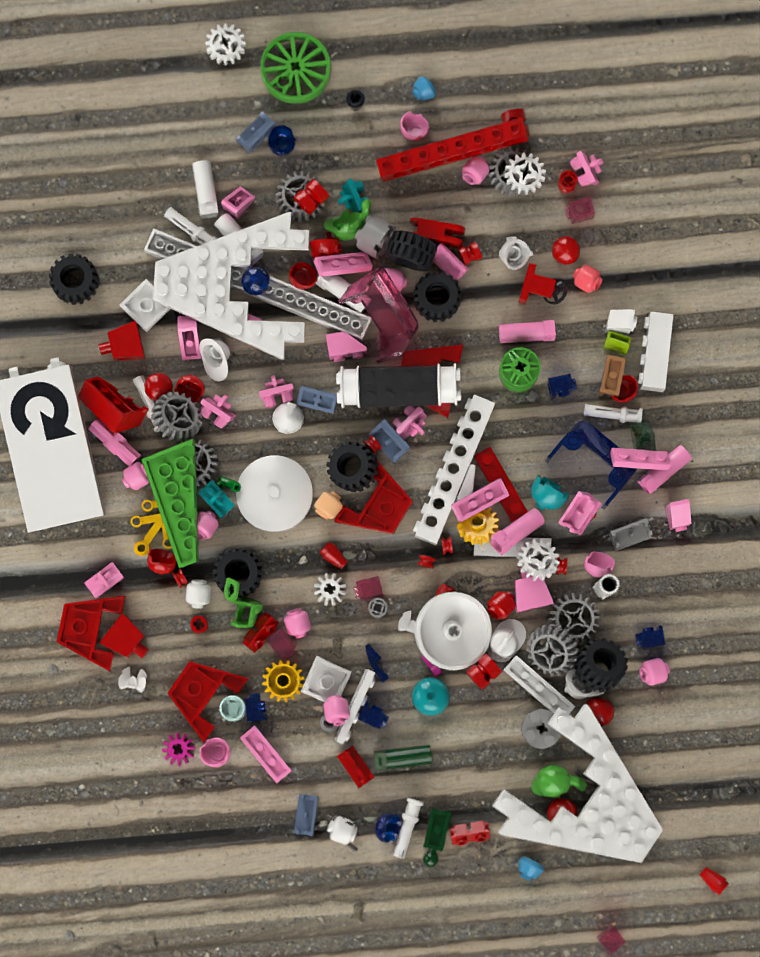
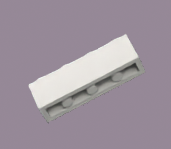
M650 312L648 317H645L644 328H647V333L643 335L642 347H645V351L640 357V365H643L642 373L639 372L638 384H641V390L663 392L666 388L673 314Z

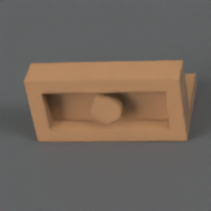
M607 355L599 396H603V394L619 396L626 358Z

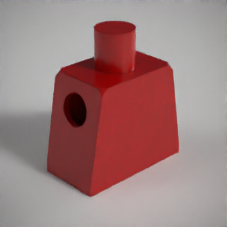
M136 321L107 332L109 342L98 344L101 355L112 353L115 361L146 359Z
M123 613L99 642L127 658H130L135 653L143 659L149 651L148 648L141 644L145 639L144 634Z

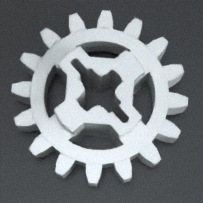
M226 23L224 28L217 25L216 31L211 29L212 35H207L206 37L209 41L205 42L206 47H208L206 49L207 54H211V59L217 58L218 64L222 60L225 65H227L228 61L234 64L235 58L240 60L239 54H244L243 47H246V42L243 41L245 37L240 35L241 30L237 29L235 31L234 25L228 28ZM223 39L228 44V49L223 44Z
M522 153L521 158L516 154L514 157L515 161L510 159L509 165L505 167V170L508 172L505 173L504 178H509L506 184H512V191L517 188L518 194L522 190L526 195H528L529 190L535 193V187L541 188L542 184L540 182L545 181V177L542 176L546 173V170L542 169L544 163H538L539 157L533 159L531 153L529 157ZM526 168H528V170H527L528 173H527L526 177L524 178V180H522V179H523V176H522V175H523L524 171L526 170Z
M533 539L531 544L527 541L524 547L520 548V553L517 555V559H519L517 566H522L521 573L527 572L526 578L531 575L533 576V581L537 577L543 581L545 576L550 578L552 573L556 572V567L559 565V561L556 559L559 557V554L553 553L556 549L555 547L549 548L550 542H547L545 545L543 544V539H540L539 543ZM531 550L530 555L526 557V554ZM550 563V566L545 569L546 565Z

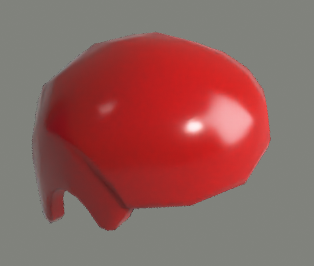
M559 237L552 245L553 258L563 265L573 264L580 256L578 242L573 237Z
M305 262L296 263L289 270V282L295 288L308 290L317 282V271Z
M163 373L151 374L144 383L145 393L150 399L157 401L162 395H166L169 392L172 393V380Z
M188 374L178 380L174 391H178L179 395L185 393V397H191V402L194 403L198 402L203 396L205 384L197 376Z
M623 375L619 396H610L616 402L628 403L635 398L638 392L637 380L632 375Z
M155 548L149 551L147 564L157 574H169L175 568L176 558L170 551Z
M593 697L586 701L585 704L589 706L601 727L608 725L612 721L615 709L609 700L603 697Z
M559 798L548 806L547 816L549 822L553 820L561 807H564L578 817L577 806L570 799Z

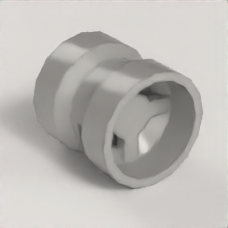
M374 598L368 605L369 614L374 618H382L387 613V603L381 598Z

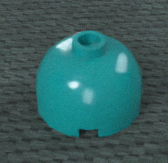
M540 475L536 477L531 486V496L536 501L535 506L543 511L546 508L549 510L559 509L567 501L570 494L567 491L565 493L561 492L562 487L546 477H543L541 480Z
M423 678L413 688L411 695L412 704L423 715H438L449 704V689L438 678Z

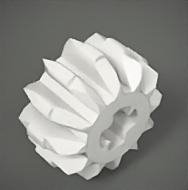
M326 573L325 581L319 577L318 581L321 585L314 584L315 588L320 589L315 591L314 595L322 594L318 598V602L325 598V606L328 605L329 600H331L332 606H335L334 599L342 602L341 597L338 595H346V592L340 590L346 588V584L339 585L343 579L340 577L335 581L336 574L334 573L331 579H329ZM328 585L336 588L331 595H329V592H325Z

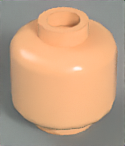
M334 491L331 493L323 492L314 504L315 512L325 520L328 518L334 519L343 507L340 502L341 497Z

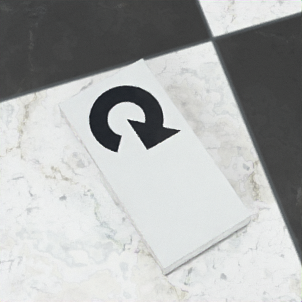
M59 357L50 359L51 369L19 376L17 366L9 368L10 378L0 380V415L28 533L105 515L88 434L73 376V367L69 364L60 366Z

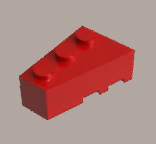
M99 376L86 379L78 394V398L110 431L118 433L141 426L148 411L147 407H139L133 403V398L130 396L125 398L118 393L119 389Z

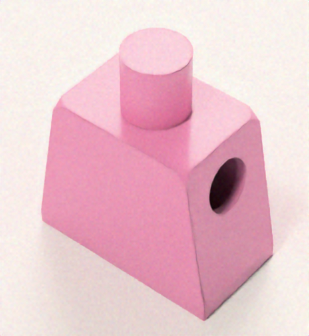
M526 571L521 573L522 579L515 580L516 613L554 604L544 580L541 581L537 577L533 581V576L531 575L526 578Z

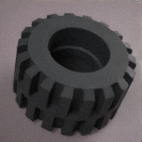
M398 230L392 233L385 255L391 261L408 269L429 271L438 248L432 241L419 234Z
M71 253L66 258L64 255L61 256L62 260H56L54 262L55 266L50 268L49 283L52 290L60 300L67 304L69 302L72 305H76V302L83 304L86 299L89 301L91 299L90 296H94L96 294L95 289L99 287V276L94 265L85 256L81 257L80 254L73 256ZM74 270L82 271L85 278L80 286L68 288L64 285V278L69 272Z
M434 271L433 274L429 272L425 277L422 276L419 282L416 283L413 300L416 311H419L421 317L425 316L426 320L432 319L433 322H437V320L443 322L446 318H452V315L458 311L461 302V288L458 286V281L453 280L452 275L449 274L447 276L446 272L443 271L441 274L438 271ZM432 288H441L447 292L449 299L445 304L435 306L427 301L426 294Z
M346 441L345 445L340 443L338 449L334 448L332 450L334 452L333 455L329 454L330 462L326 464L330 468L327 470V473L331 476V481L346 491L356 492L358 490L361 492L364 491L363 487L368 489L370 487L369 483H374L376 480L374 476H378L379 473L376 468H379V463L376 462L378 460L370 449L358 442ZM354 457H359L361 461L359 471L355 475L347 477L345 474L347 462Z
M231 548L232 550L224 551V554L218 557L217 562L215 561V568L213 570L214 580L219 589L224 593L228 567L235 562L245 563L249 568V577L240 584L238 597H247L249 594H253L256 588H259L263 577L262 567L258 558L249 550ZM233 584L230 585L229 589L231 595L234 592Z
M599 638L594 639V641L591 640L583 647L578 655V659L575 661L574 669H577L575 674L580 677L579 681L581 683L584 682L586 688L591 687L592 691L596 692L597 689L599 692L610 691L617 686L628 669V665H626L628 659L624 657L626 655L625 652L620 650L621 647L619 645H614L612 640L610 642L605 638H602L601 641ZM594 660L603 662L607 666L608 671L600 669Z

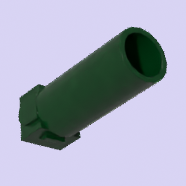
M430 745L374 751L375 769L377 771L432 764Z

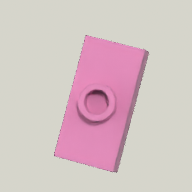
M443 243L439 244L433 262L443 272H446L447 276L450 274L453 276V280L459 281L469 268Z

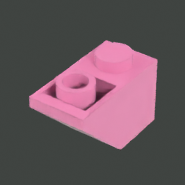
M346 332L326 334L329 359L334 360V362L344 361L347 357L359 359L367 354V347Z

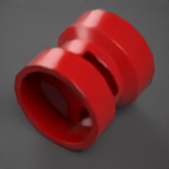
M570 170L561 173L558 180V188L562 193L567 194L575 190L578 182L576 173Z
M476 241L470 243L467 247L462 246L458 248L461 261L465 265L470 264L473 260L478 261L482 259V254Z

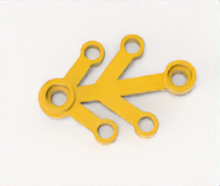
M145 500L142 502V509L146 512H150L153 508H158L156 501ZM149 502L151 508L145 509L144 504ZM161 514L144 517L133 516L131 518V525L135 528L144 524L154 523L144 539L134 545V551L138 556L143 557L149 553V544L161 527L164 548H172V546H165V541L169 540ZM135 518L140 519L139 525L133 524ZM140 545L145 546L143 552L138 551Z

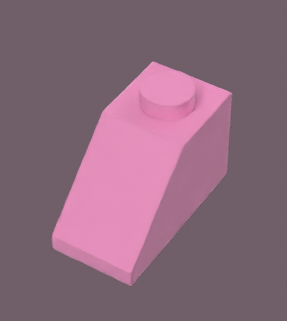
M178 316L177 329L182 361L201 359L197 320L188 316Z
M689 499L669 503L665 507L670 530L675 529L676 532L687 530V526L691 524Z

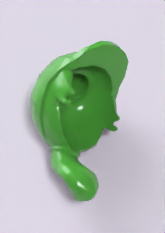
M365 199L362 202V213L352 212L348 214L349 211L346 209V212L343 211L339 217L326 219L323 225L324 228L331 231L336 238L342 241L354 240L357 231L363 229L365 220L370 214L371 201Z
M553 764L543 767L538 772L532 782V791L538 796L560 798V794L567 792L570 786L573 785L578 790L585 791L587 784L581 777L572 776L563 767Z

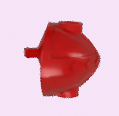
M327 232V239L310 241L309 247L312 258L341 253L342 246L339 243V239L332 237L331 232Z

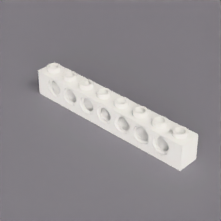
M473 395L472 399L468 398L464 408L467 409L465 417L461 415L457 424L460 427L458 434L454 433L450 444H453L450 451H446L442 460L445 462L443 469L439 468L435 478L438 479L436 486H431L428 496L431 497L428 504L424 503L421 514H423L421 522L417 520L413 529L416 532V538L435 546L437 545L452 509L451 504L455 502L494 408V402L477 395ZM478 413L480 420L472 421L470 415ZM465 430H470L473 433V437L466 439L462 433ZM462 447L465 449L466 454L458 456L455 450ZM456 465L459 471L456 474H451L448 471V467ZM448 482L451 485V490L443 491L440 487L441 484ZM441 500L444 503V507L436 509L433 506V502ZM433 517L436 519L437 524L430 527L426 524V519Z

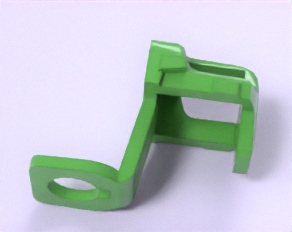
M227 578L224 588L225 599L237 604L235 621H231V625L237 628H252L256 623L257 614L262 611L263 604L252 598L238 597L240 583L232 578ZM231 584H233L234 586V592L232 595L229 590ZM250 606L249 621L241 620L243 609Z

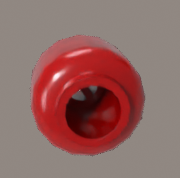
M497 591L487 602L488 613L497 620L506 619L516 608L514 596L508 591Z

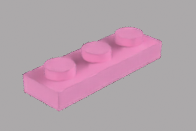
M365 252L315 257L314 260L320 277L371 271L373 267L368 254Z
M612 448L610 452L613 467L669 470L671 466L667 451Z
M500 478L451 504V507L458 521L462 522L508 497L509 493Z
M253 726L240 737L276 783L292 771L256 726Z

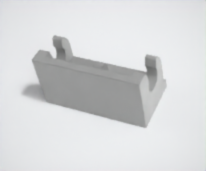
M645 518L611 531L609 536L615 551L652 538V531L648 527V519Z

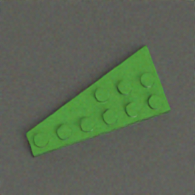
M191 439L142 459L179 568L199 562L195 439Z

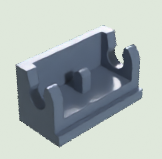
M261 112L235 138V141L251 154L276 129V124L264 112Z
M302 385L296 404L334 414L337 394Z
M385 419L369 434V436H373L382 447L381 450L394 464L410 450V446Z
M299 794L294 828L295 834L313 836L319 796Z

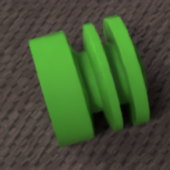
M519 347L508 351L502 358L499 368V378L503 386L517 393L525 392L532 388L540 373V360L533 351L527 348ZM519 364L521 367H524L523 372L519 369L516 370Z

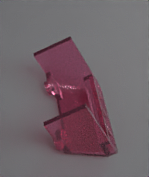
M379 267L350 285L338 301L340 305L348 301L353 304L361 302L379 329L376 343L382 350L376 360L378 364L402 355L419 328L415 315L385 268Z

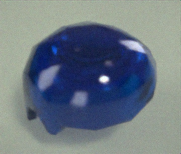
M285 125L275 126L268 135V147L277 156L289 155L294 150L296 138L293 135L292 129Z
M252 266L245 270L241 278L244 291L250 295L265 293L271 281L267 270L260 266Z
M385 813L377 819L374 828L375 835L381 842L389 843L397 840L402 827L400 816Z

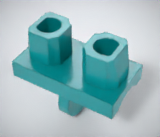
M352 178L346 180L347 183L342 186L343 191L340 192L342 198L337 202L339 205H345L347 210L351 209L352 212L362 213L361 204L365 199H369L368 197L360 198L358 194L364 191L362 181L353 182Z
M213 480L198 492L220 518L235 507V504Z

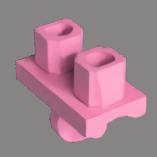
M582 151L576 153L577 157L571 160L570 164L575 172L581 168L585 171V174L578 177L580 185L585 187L590 184H599L593 169H595L597 174L601 173L600 165L604 163L603 160H596L595 156L591 155L589 156L590 163L585 153Z
M275 375L271 376V382L265 383L266 388L270 389L259 391L260 398L267 409L276 406L274 399L276 396L282 395L283 403L293 402V384L277 387L284 384V380H276Z
M226 394L222 398L218 395H215L213 399L206 397V399L203 398L200 402L202 406L199 414L207 419L211 416L212 412L217 414L218 417L214 424L221 429L228 422L234 420L236 416L229 411L232 405L227 402L229 396Z
M407 406L404 413L408 418L403 421L398 417L392 422L395 431L403 440L409 435L414 437L416 433L421 436L424 434L421 428L426 424L424 419L427 415L420 406L417 408L415 406Z
M111 562L84 583L97 599L124 577L114 563Z

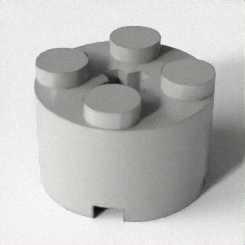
M369 214L365 220V226L362 230L359 229L355 235L357 240L356 247L375 259H379L378 255L382 256L386 252L391 239V233L396 231V226L377 215Z
M538 709L526 715L521 724V733L528 745L533 748L544 749L553 746L559 740L561 733L548 725V722L554 715L553 712L546 709ZM543 724L546 732H542L540 735L536 727Z

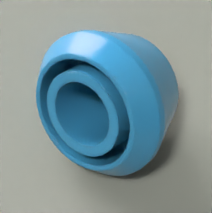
M425 76L418 77L412 91L415 98L422 101L435 98L436 90L430 80Z
M525 856L519 859L518 871L521 872L520 876L528 881H531L532 878L536 879L544 872L543 866Z

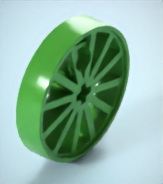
M302 32L285 33L272 40L266 47L260 65L261 78L266 89L275 98L291 104L306 103L318 97L327 87L331 77L330 57L324 45L315 37ZM294 40H303V46L298 57H296ZM291 41L293 58H291L281 43ZM310 43L317 47L314 51H312L310 54L304 57V54ZM277 47L285 59L270 53ZM321 53L325 57V61L309 62ZM266 60L282 65L265 68ZM325 67L326 73L321 75L310 69ZM281 72L274 80L268 81L267 74ZM306 76L322 82L315 88ZM284 79L289 81L285 86L279 84ZM299 79L307 85L311 91L310 93L301 95ZM295 80L297 96L287 95L292 90L293 81Z

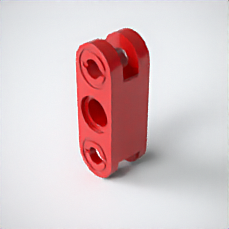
M410 218L409 223L418 227L417 232L413 231V233L419 234L437 245L443 243L445 246L454 248L463 246V240L452 237V234L464 235L465 227L423 218Z

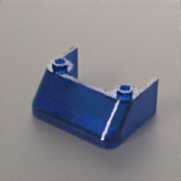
M579 421L547 456L545 462L549 463L562 446L570 451L578 450L583 444L613 468L608 475V481L616 490L601 507L604 510L634 475L637 468L613 467L610 452L612 448L619 447L589 422Z

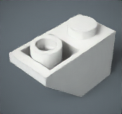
M610 310L605 332L608 333L610 330L628 336L630 331L633 332L636 327L637 316H634L635 310Z

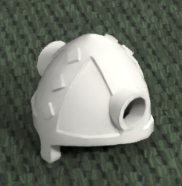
M511 236L506 238L507 242L499 251V257L507 268L517 270L526 264L529 257L533 256V252L530 251L524 241Z
M287 402L275 409L272 420L278 432L290 434L301 428L304 422V415L296 404Z

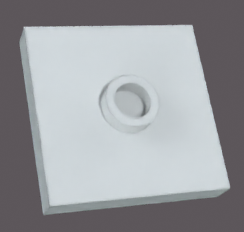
M147 279L119 305L146 333L171 309L153 300L154 286Z
M316 656L301 692L325 703L327 698L331 696L342 695L352 672Z

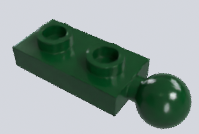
M433 808L431 810L423 847L429 848V851L423 856V862L426 866H435L439 860L436 851L443 852L451 816L450 812Z

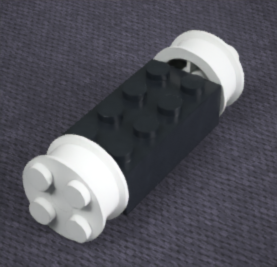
M454 363V366L444 367L438 364V370L437 365L357 366L356 369H344L341 366L340 371L336 373V382L340 384V390L337 392V404H341L342 408H345V405H357L358 408L438 405V403L439 406L442 403H454L457 406V401H461V387H457V381L461 380L460 368H457L456 363Z

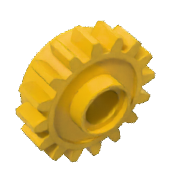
M490 507L462 522L458 521L457 529L460 537H464L465 542L469 541L472 545H482L485 542L490 543L491 536L499 531V519H497V513H492V508Z
M279 660V665L273 662L272 669L266 668L268 675L262 676L266 679V682H263L262 685L268 687L265 693L271 692L270 698L272 699L276 696L277 702L284 698L286 703L288 702V697L295 700L294 694L300 695L301 692L298 689L303 687L300 681L305 680V677L299 676L302 670L296 671L297 664L295 663L293 666H290V660H287L286 664ZM281 676H287L289 679V683L284 687L278 684V679Z

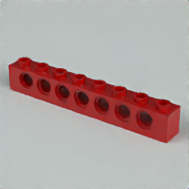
M521 117L376 159L381 179L383 182H387L529 140L524 121Z

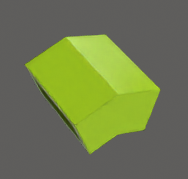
M609 330L603 349L626 356L632 337Z

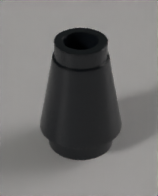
M352 90L347 94L346 102L353 111H358L365 102V96L359 90Z

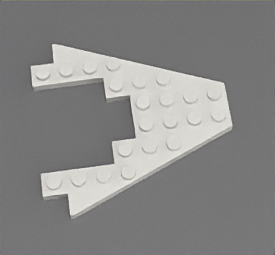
M287 212L156 261L153 300L284 360L285 342L304 343L305 322L248 320L249 303L230 301L232 266L251 267L252 249L309 251L310 232L309 230L291 229L292 214Z
M584 704L575 718L561 708H558L548 722V725L594 757L583 774L597 783L598 787L578 817L564 807H561L551 822L506 790H503L493 804V807L508 817L498 833L504 836L642 863L663 829L589 706Z

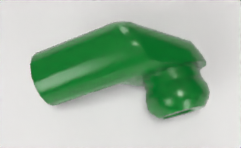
M223 476L219 477L215 482L221 490L225 486L234 492H239L241 489V485L238 482Z

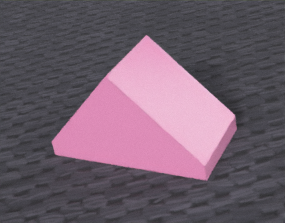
M240 186L222 200V208L239 220L253 202L255 196Z

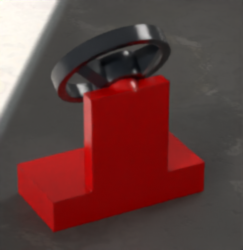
M529 263L518 303L525 305L529 293L543 296L544 300L552 305L562 302L567 295L568 288L566 283L558 278L551 279L534 274L537 265ZM563 284L564 292L558 299L557 295L560 293V287ZM551 297H553L555 301H548L547 298L551 299Z

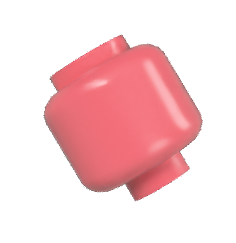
M589 265L577 268L573 274L575 286L587 293L597 291L602 283L601 273Z

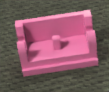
M579 491L558 523L570 528V532L582 535L602 503L588 492Z

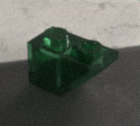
M650 422L630 425L633 448L656 451L655 434Z

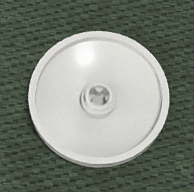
M274 455L257 459L248 465L238 480L241 489L239 492H236V499L240 512L251 525L267 532L289 530L298 525L310 510L313 499L310 478L303 467L290 458Z
M446 592L433 597L423 606L415 624L416 643L422 655L433 665L447 670H460L476 663L486 652L491 640V621L486 609L478 600L464 593Z

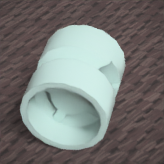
M227 696L220 703V713L229 721L241 720L246 713V704L237 696Z

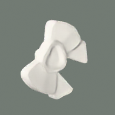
M411 611L403 613L398 623V630H406L415 634L416 622L414 620L411 621Z
M130 667L122 670V674L119 677V688L124 689L128 687L143 692L146 687L147 674L143 669H140L137 678L135 676L130 677Z

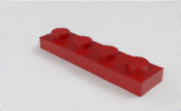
M488 447L474 455V459L489 484L497 479H502L509 496L499 502L511 523L528 512L492 448Z

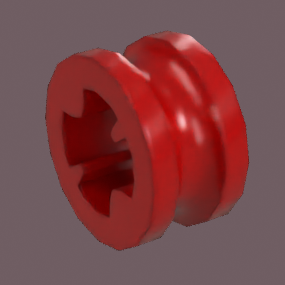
M369 436V440L363 442L365 447L370 449L374 455L376 450L382 449L379 442L373 436Z
M448 536L447 539L441 537L443 554H446V552L453 553L451 536Z
M424 555L419 556L421 560L417 565L434 569L433 562H436L435 558Z
M557 558L559 565L556 567V575L560 573L566 575L567 558H564V560Z
M178 569L177 573H172L180 588H182L183 584H189L181 569Z
M195 616L190 622V627L195 633L200 634L207 630L208 622L202 616ZM198 619H201V622L204 623V627H201V630H197V627L194 626V622H197Z

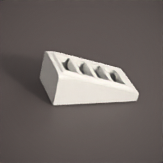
M473 464L469 466L456 499L457 501L473 493L475 465Z

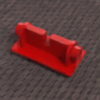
M268 613L262 614L255 623V626L258 628L257 632L251 628L243 637L242 643L256 653L264 645L267 637L276 630L279 622Z
M353 745L337 756L358 788L375 778Z
M484 820L470 823L471 830H467L466 824L454 825L453 828H449L452 845L462 846L471 841H486L490 838L488 822H484Z

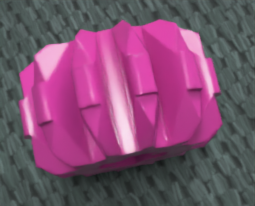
M179 733L175 734L176 740H174L172 735H169L168 738L171 743L163 742L164 745L168 746V749L164 748L162 752L169 753L164 759L167 760L172 757L171 765L175 763L176 759L178 766L182 765V759L186 764L189 763L186 756L194 757V754L189 753V750H195V746H188L193 740L189 739L185 742L187 734H183L181 740ZM179 744H181L183 752L177 755L175 754L176 750L174 749L175 745L179 746Z

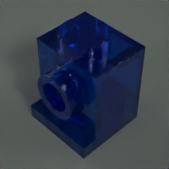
M571 374L552 377L547 380L551 400H554L556 395H559V397L568 396L570 392L577 389L575 378H571Z
M663 626L656 627V630H654V627L643 628L641 633L635 634L636 645H640V649L666 645Z
M260 693L249 694V698H245L247 722L268 720L267 716H263V712H266L265 700H261Z
M366 702L358 720L377 729H380L381 726L385 727L389 716L383 714L384 710L377 706L368 707L370 703Z

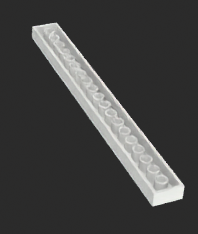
M153 228L144 251L152 256L164 259L197 246ZM232 266L231 288L335 331L346 332L353 338L363 342L372 321L371 317L305 290L295 288L293 285L249 267Z

